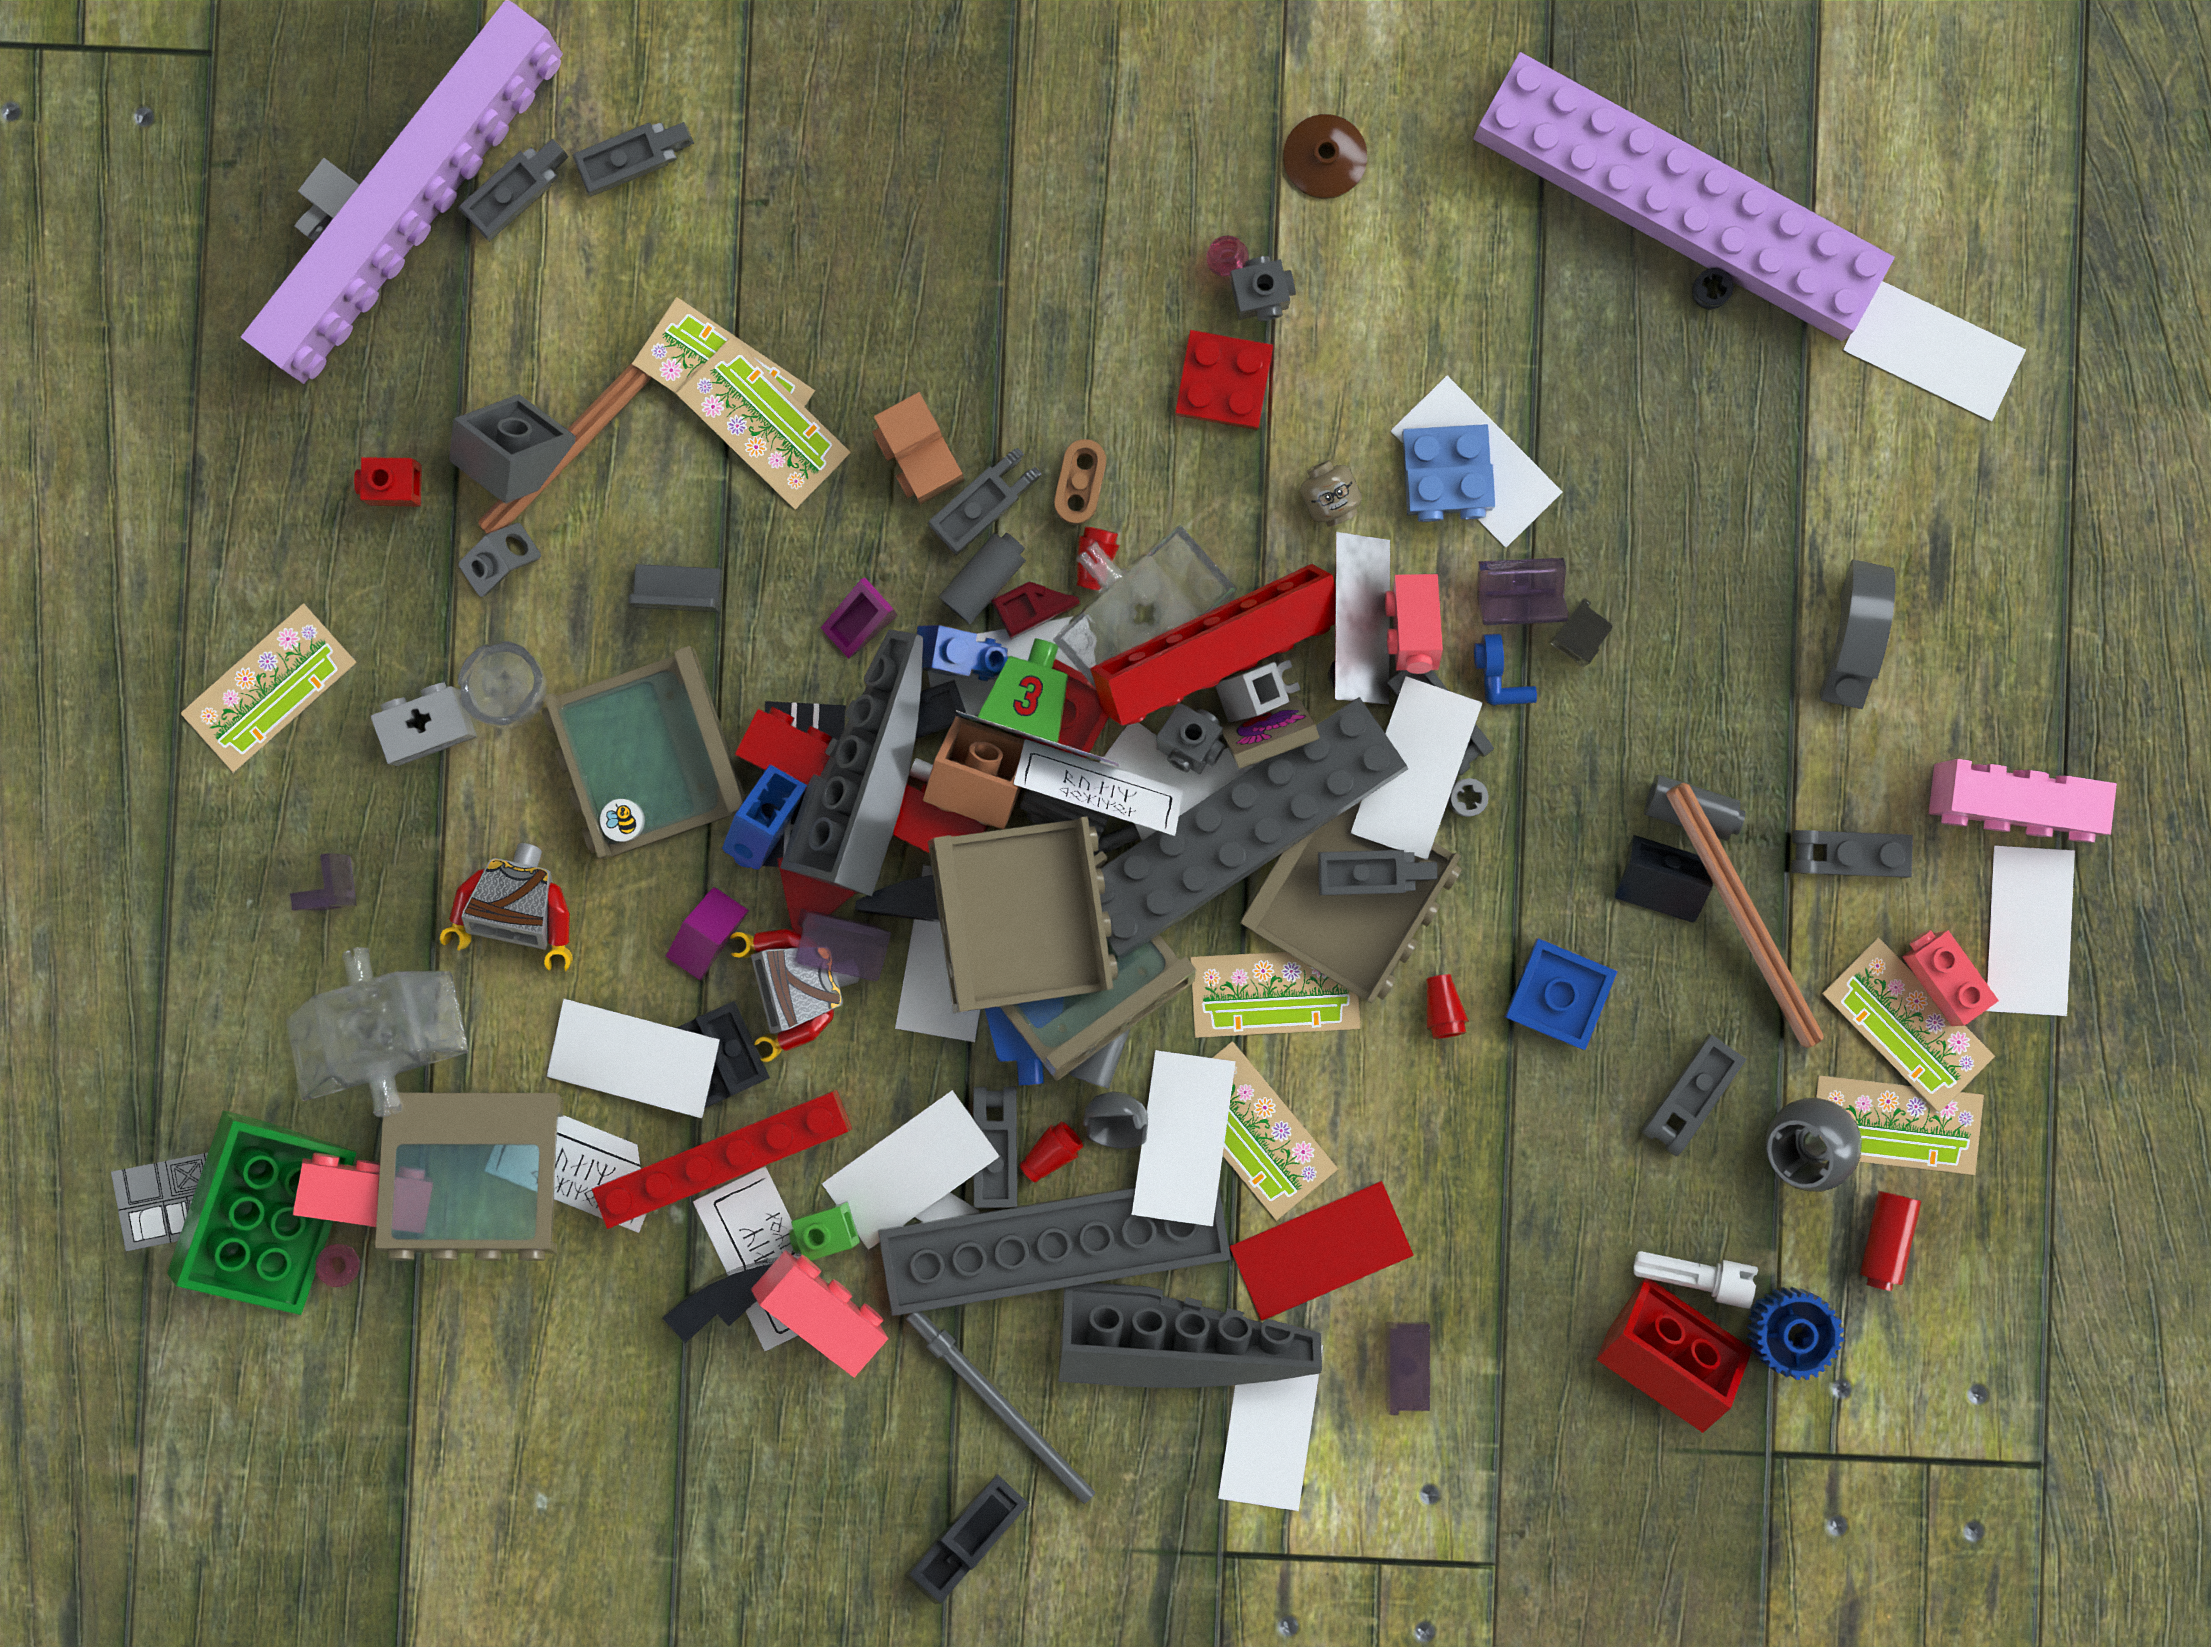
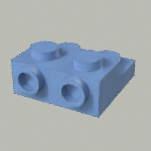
M1488 424L1403 429L1402 441L1407 516L1418 515V522L1444 520V513H1460V519L1464 520L1481 519L1486 517V511H1492L1495 508L1493 464L1490 462Z

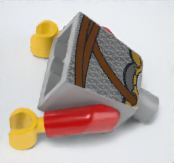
M520 843L517 845L513 861L493 858L488 862L485 869H479L457 888L449 920L452 922V926L444 929L440 934L441 943L443 945L449 944L453 932H456L460 937L457 951L469 946L472 938L471 934L546 950L549 943L552 945V949L545 957V967L550 971L552 969V955L560 954L565 959V971H567L573 961L570 950L565 947L569 943L570 912L561 887L552 881L551 872L538 867L542 854L541 849L531 844Z
M788 929L758 932L754 937L742 932H736L730 936V939L744 938L746 941V948L743 952L731 953V955L737 958L746 959L751 957L770 1030L769 1034H765L757 1039L754 1045L767 1041L773 1047L772 1054L761 1058V1061L769 1062L777 1057L782 1049L789 1051L814 1041L833 1020L834 1008L843 1005L840 987L859 982L858 968L852 958L833 963L828 946H817L813 938Z

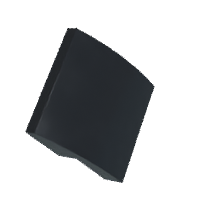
M735 1001L676 1027L677 1029L720 1040L705 1108L770 1078Z

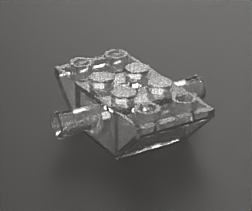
M1178 525L1150 547L1126 569L1122 568L1121 570L1103 551L1099 543L1095 541L1086 549L1097 560V564L1086 551L1082 552L1076 560L1081 563L1101 586L1100 592L1080 609L1052 640L1096 689L1090 670L1091 667L1216 609L1237 588L1181 525ZM1137 604L1142 607L1149 605L1151 611L1148 615L1151 619L1148 623L1138 622L1136 624L1133 620L1137 616V612L1134 609Z
M364 947L353 948L355 956H352L350 950L342 954L349 985L312 996L286 1019L301 1100H311L369 1082L374 1115L386 1117L390 1116L389 1109H392L394 1114L402 1111L395 1076L398 1073L468 1053L469 1050L453 976L450 971H395L374 978L369 949Z

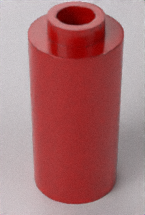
M1878 1190L1860 1269V1275L1868 1277L1866 1285L1887 1291H1892L1894 1284L1903 1285L1922 1201Z

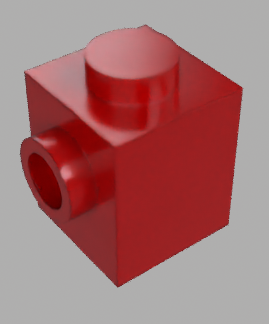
M361 457V469H356L354 475L355 492L360 495L361 501L370 506L421 507L422 464L413 458Z

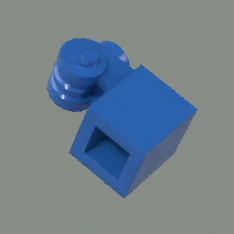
M940 625L918 626L916 634L923 637L922 670L947 676H970L972 671V674L978 675V680L988 682V680L998 678L1008 659V648L1002 647V644L995 643V639L986 638L985 641L977 642L976 633Z

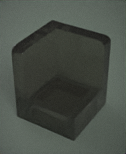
M1586 598L1581 599L1549 642L1582 667L1590 664L1599 651L1598 647L1612 629L1610 622L1589 608L1591 602Z

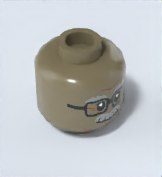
M1327 460L1307 470L1309 478L1301 484L1300 493L1314 521L1326 522L1327 527H1331L1347 521L1358 514L1356 507L1362 501V494L1348 466H1332L1330 460Z

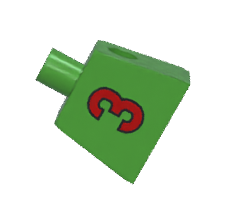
M1035 638L1028 661L1009 656L980 710L978 718L1058 743L1068 682L1067 674L1052 669L1059 646Z

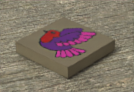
M1298 696L1289 699L1290 702L1258 716L1219 725L1223 727L1222 739L1238 768L1247 767L1320 738L1314 721Z

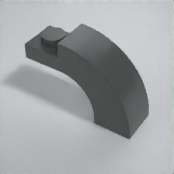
M1852 559L1839 597L1841 615L1838 635L1819 694L1821 701L1863 709L1873 678L1878 679L1887 648L1895 602L1894 568Z

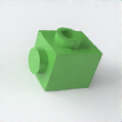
M848 1202L802 1215L791 1221L793 1229L789 1230V1237L792 1248L796 1254L801 1253V1255H804L811 1261L851 1249L860 1243Z

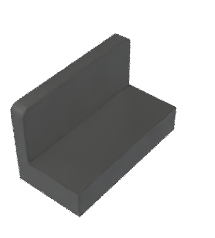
M636 564L634 594H629L628 603L635 608L720 613L722 570L719 568Z

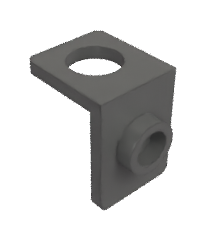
M514 523L486 534L458 562V565L477 594L483 597L511 571L537 561L541 557V553L520 523ZM506 537H513L520 541L525 550L523 556L515 555L508 549Z

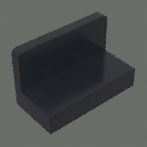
M1633 835L1628 846L1626 867L1615 890V898L1682 920L1695 922L1712 890L1713 881L1699 855Z

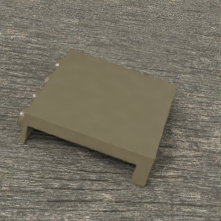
M1361 800L1279 855L1239 921V924L1364 1000L1373 1003L1376 997L1383 1000L1396 980L1394 976L1390 975L1399 960L1403 963L1407 962L1418 943L1412 937L1420 924L1426 927L1430 924L1440 907L1438 903L1434 902L1442 887L1450 890L1462 868L1456 865L1461 855L1451 853L1433 842L1428 859L1415 856V862H1437L1438 879L1415 880L1416 891L1396 894L1319 896L1318 852L1397 850L1351 834L1362 802Z
M1088 816L1076 820L976 834L935 837L928 841L953 1013L1114 989L1113 980L1118 979V968L1114 954L1108 953L1106 937H1111V922L1108 912H1102L1100 894L1105 893V882L1102 870L1095 868L1093 852L1098 851V836L1095 826H1089Z

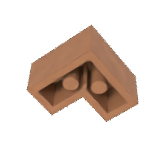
M920 392L874 416L879 428L872 431L886 460L889 461L895 457L902 472L896 475V478L907 498L915 495L921 505L965 481Z

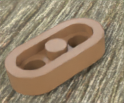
M1088 439L1075 441L1067 448L1064 455L1054 503L1058 516L1064 522L1071 525H1081L1088 522L1094 516L1097 509L1106 468V455L1103 448L1095 441ZM1082 456H1088L1093 460V466L1088 470H1082L1077 466L1078 459ZM1073 497H1079L1084 501V506L1079 511H1072L1068 507V501Z

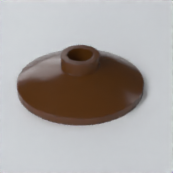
M1331 114L1315 115L1300 122L1289 134L1283 151L1284 168L1290 181L1303 193L1315 198H1335L1349 192L1362 178L1367 164L1366 143L1359 130L1348 120ZM1323 146H1329L1333 149L1334 156L1324 159L1319 155L1318 150Z

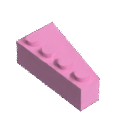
M1962 759L1934 764L1928 814L1942 816V824L1967 826L1969 819L1984 821L1983 829L2010 832L2011 825L2027 827V835L2052 837L2054 830L2069 832L2068 840L2095 843L2096 836L2111 835L2117 783L2072 776H2056V779L2049 778V774L2046 772L2033 770H2014L2013 773H2007V766L1994 764L1971 765L1972 761Z

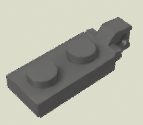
M649 122L578 151L572 156L586 191L592 197L668 166V163L677 160L674 152L694 144V141L685 122L667 129L664 128L662 123L651 125Z
M551 139L537 153L532 147L524 153L520 150L458 208L490 242L552 186L551 184L558 178L554 171L569 156L554 139Z
M1404 850L1318 852L1319 896L1406 893V891H1416L1415 880L1438 879L1437 862H1415L1414 852H1404Z

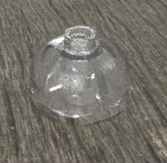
M500 641L503 644H495L490 647L486 644L477 648L465 660L458 675V684L461 686L460 693L462 696L460 700L462 706L479 722L497 729H514L528 723L540 712L547 695L548 682L541 664L524 647L510 641Z

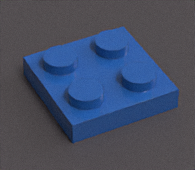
M1536 938L1504 1017L1574 1047L1586 1050L1618 971Z

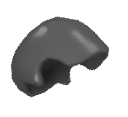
M1112 1091L1096 1095L1085 1107L1083 1125L1087 1127V1137L1092 1142L1119 1149L1136 1148L1146 1142L1148 1113L1142 1103L1127 1093Z

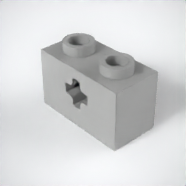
M438 683L420 691L422 697L409 702H406L405 697L388 701L381 705L382 712L371 715L388 764L400 766L477 737L460 689L452 686L446 687L445 683ZM420 714L431 718V721L425 723L426 731L415 728L414 724L421 721Z

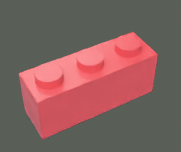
M313 1153L312 1160L303 1158L293 1215L376 1227L380 1173L379 1162L357 1160L356 1166L338 1164V1156L322 1153ZM401 1166L399 1173H396L392 1230L419 1234L425 1233L434 1185L433 1178L425 1177L426 1170Z
M785 1250L751 1289L759 1306L855 1378L889 1339L880 1325L883 1322V1318L865 1303L861 1308L850 1300L852 1294L835 1279L827 1283L818 1276L821 1270L804 1255L796 1259Z

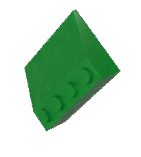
M223 1110L167 1271L168 1276L177 1287L301 1315L333 1224L331 1220L293 1215L303 1158L312 1160L313 1153L329 1154L339 1157L338 1164L352 1166L357 1152L263 1120Z

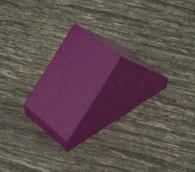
M864 577L820 628L849 659L898 615Z
M714 886L683 921L665 957L701 981L730 940V936L735 933L750 910Z

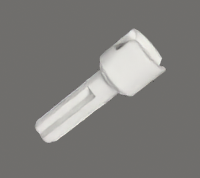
M1640 1251L1635 1257L1633 1272L1638 1277L1711 1292L1715 1302L1750 1309L1756 1289L1753 1277L1757 1275L1758 1267L1722 1260L1721 1264L1717 1263L1716 1267Z

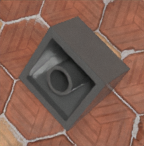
M518 394L453 418L449 461L507 504L538 491L574 445L576 436Z

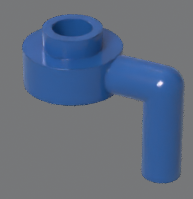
M1483 634L1481 643L1474 644V663L1476 669H1483L1486 702L1490 705L1536 703V686L1502 688L1501 676H1503L1504 672L1501 634Z

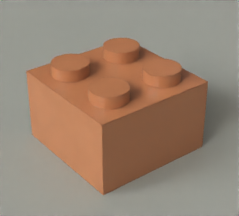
M956 716L935 758L923 801L935 805L943 811L955 812L975 819L983 825L994 826L1004 830L1022 787L1014 785V780L1025 740Z

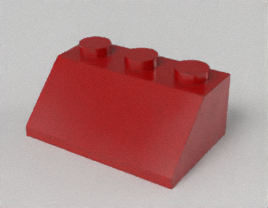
M1644 1278L1609 1328L1596 1360L1704 1433L1731 1409L1752 1348L1653 1280Z

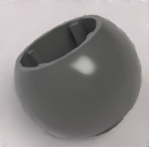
M1803 1098L1791 1102L1776 1114L1767 1131L1766 1152L1771 1167L1784 1182L1800 1190L1822 1192L1839 1186L1854 1172L1861 1158L1862 1140L1857 1123L1850 1113L1833 1101L1822 1098Z

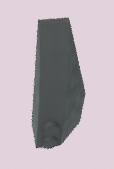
M888 630L864 676V681L867 684L865 691L856 700L851 701L845 713V716L850 719L840 739L832 738L825 751L830 756L820 776L813 774L807 786L780 868L846 890L872 896L889 842L893 836L910 772L922 684V636L903 631Z
M1088 1283L1064 1287L1058 1382L1151 1388H1193L1269 1382L1320 1374L1322 1371L1321 1333L1271 1319H1266L1263 1323L1244 1317V1312L1227 1308L1226 1313L1202 1306L1201 1300L1186 1297L1185 1302L1163 1296V1290L1153 1287Z

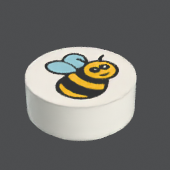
M616 799L609 802L603 808L600 816V825L605 835L610 839L628 842L641 834L645 825V817L642 809L633 801Z

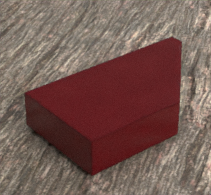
M1030 581L991 600L1011 640L1081 605L1076 596L1057 592Z

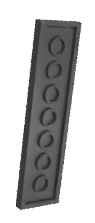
M1360 697L1316 725L1320 737L1318 740L1263 760L1180 815L1175 836L1156 831L1100 868L1105 882V893L1100 894L1102 912H1108L1111 922V937L1106 938L1120 959H1123L1408 770L1406 763Z
M1219 1185L1213 1226L1132 1215L1136 1187L879 1229L878 1233L891 1314L895 1316L1231 1260Z

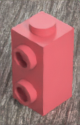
M1438 574L1395 575L1393 590L1385 592L1386 617H1393L1394 629L1387 630V653L1395 654L1396 670H1407L1414 674L1439 670L1443 647Z
M1929 929L1909 943L1912 950L1903 955L1902 958L1951 1026H1965L1999 1001L1949 930L1933 933Z

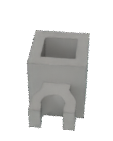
M323 158L298 190L313 206L294 226L315 242L356 191L359 184Z
M1290 659L1279 663L1271 662L1241 671L1222 679L1215 686L1229 723L1258 716L1290 702L1287 694L1301 690L1298 682L1286 685L1282 680L1283 671L1292 668Z

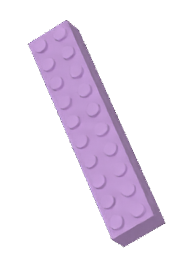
M510 0L503 2L241 336L242 339L303 384L309 378L314 379L320 374L326 365L327 360L325 357L335 345H341L349 337L353 329L351 324L361 311L363 313L367 312L375 304L379 296L378 289L387 278L392 279L401 271L405 263L404 256L413 245H420L426 239L431 230L429 224L439 212L444 213L452 206L457 197V192L455 191L465 179L473 178L483 164L482 157L491 145L495 147L503 141L509 131L508 124L517 112L523 113L528 109L534 100L535 89L543 79L549 80L559 69L561 64L560 58L563 53L547 28Z
M1521 52L1518 54L1473 138L1475 141L1709 269L1719 268L1730 275L1734 283L1840 341H1843L1855 331L1895 258Z

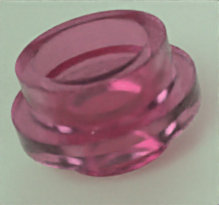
M1227 235L1221 236L1211 243L1206 259L1209 269L1214 274L1230 276L1231 270L1246 267L1245 262L1249 260V253L1246 245L1238 238Z
M330 1245L324 1248L317 1257V1275L328 1286H345L351 1283L359 1273V1257L348 1245ZM335 1257H340L345 1261L346 1267L342 1273L336 1272L332 1267Z

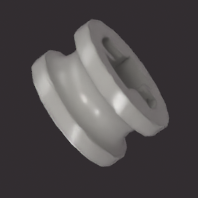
M1467 778L1457 781L1453 785L1448 803L1454 813L1464 817L1478 815L1485 809L1488 804L1489 795L1483 783L1476 779ZM1465 785L1470 786L1472 793H1478L1479 802L1472 803L1475 807L1472 810H1466L1465 803L1458 802L1457 794L1464 793L1462 787Z

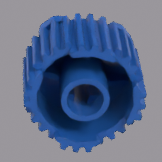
M1781 1287V1292L1774 1289L1772 1290L1773 1295L1766 1293L1764 1295L1765 1298L1757 1299L1751 1307V1315L1748 1317L1752 1323L1747 1325V1328L1751 1330V1333L1747 1334V1338L1752 1340L1749 1345L1755 1349L1753 1353L1762 1363L1785 1377L1790 1375L1796 1380H1800L1801 1377L1809 1380L1810 1375L1815 1378L1819 1377L1818 1372L1825 1371V1364L1828 1366L1832 1365L1830 1359L1837 1358L1835 1350L1841 1349L1839 1344L1844 1342L1845 1338L1840 1336L1844 1332V1328L1839 1326L1842 1321L1834 1316L1835 1310L1829 1307V1303L1811 1292L1801 1288L1799 1290L1795 1287H1791L1790 1290ZM1797 1325L1802 1328V1332L1795 1335V1341L1793 1342V1340L1788 1338V1333L1792 1326Z

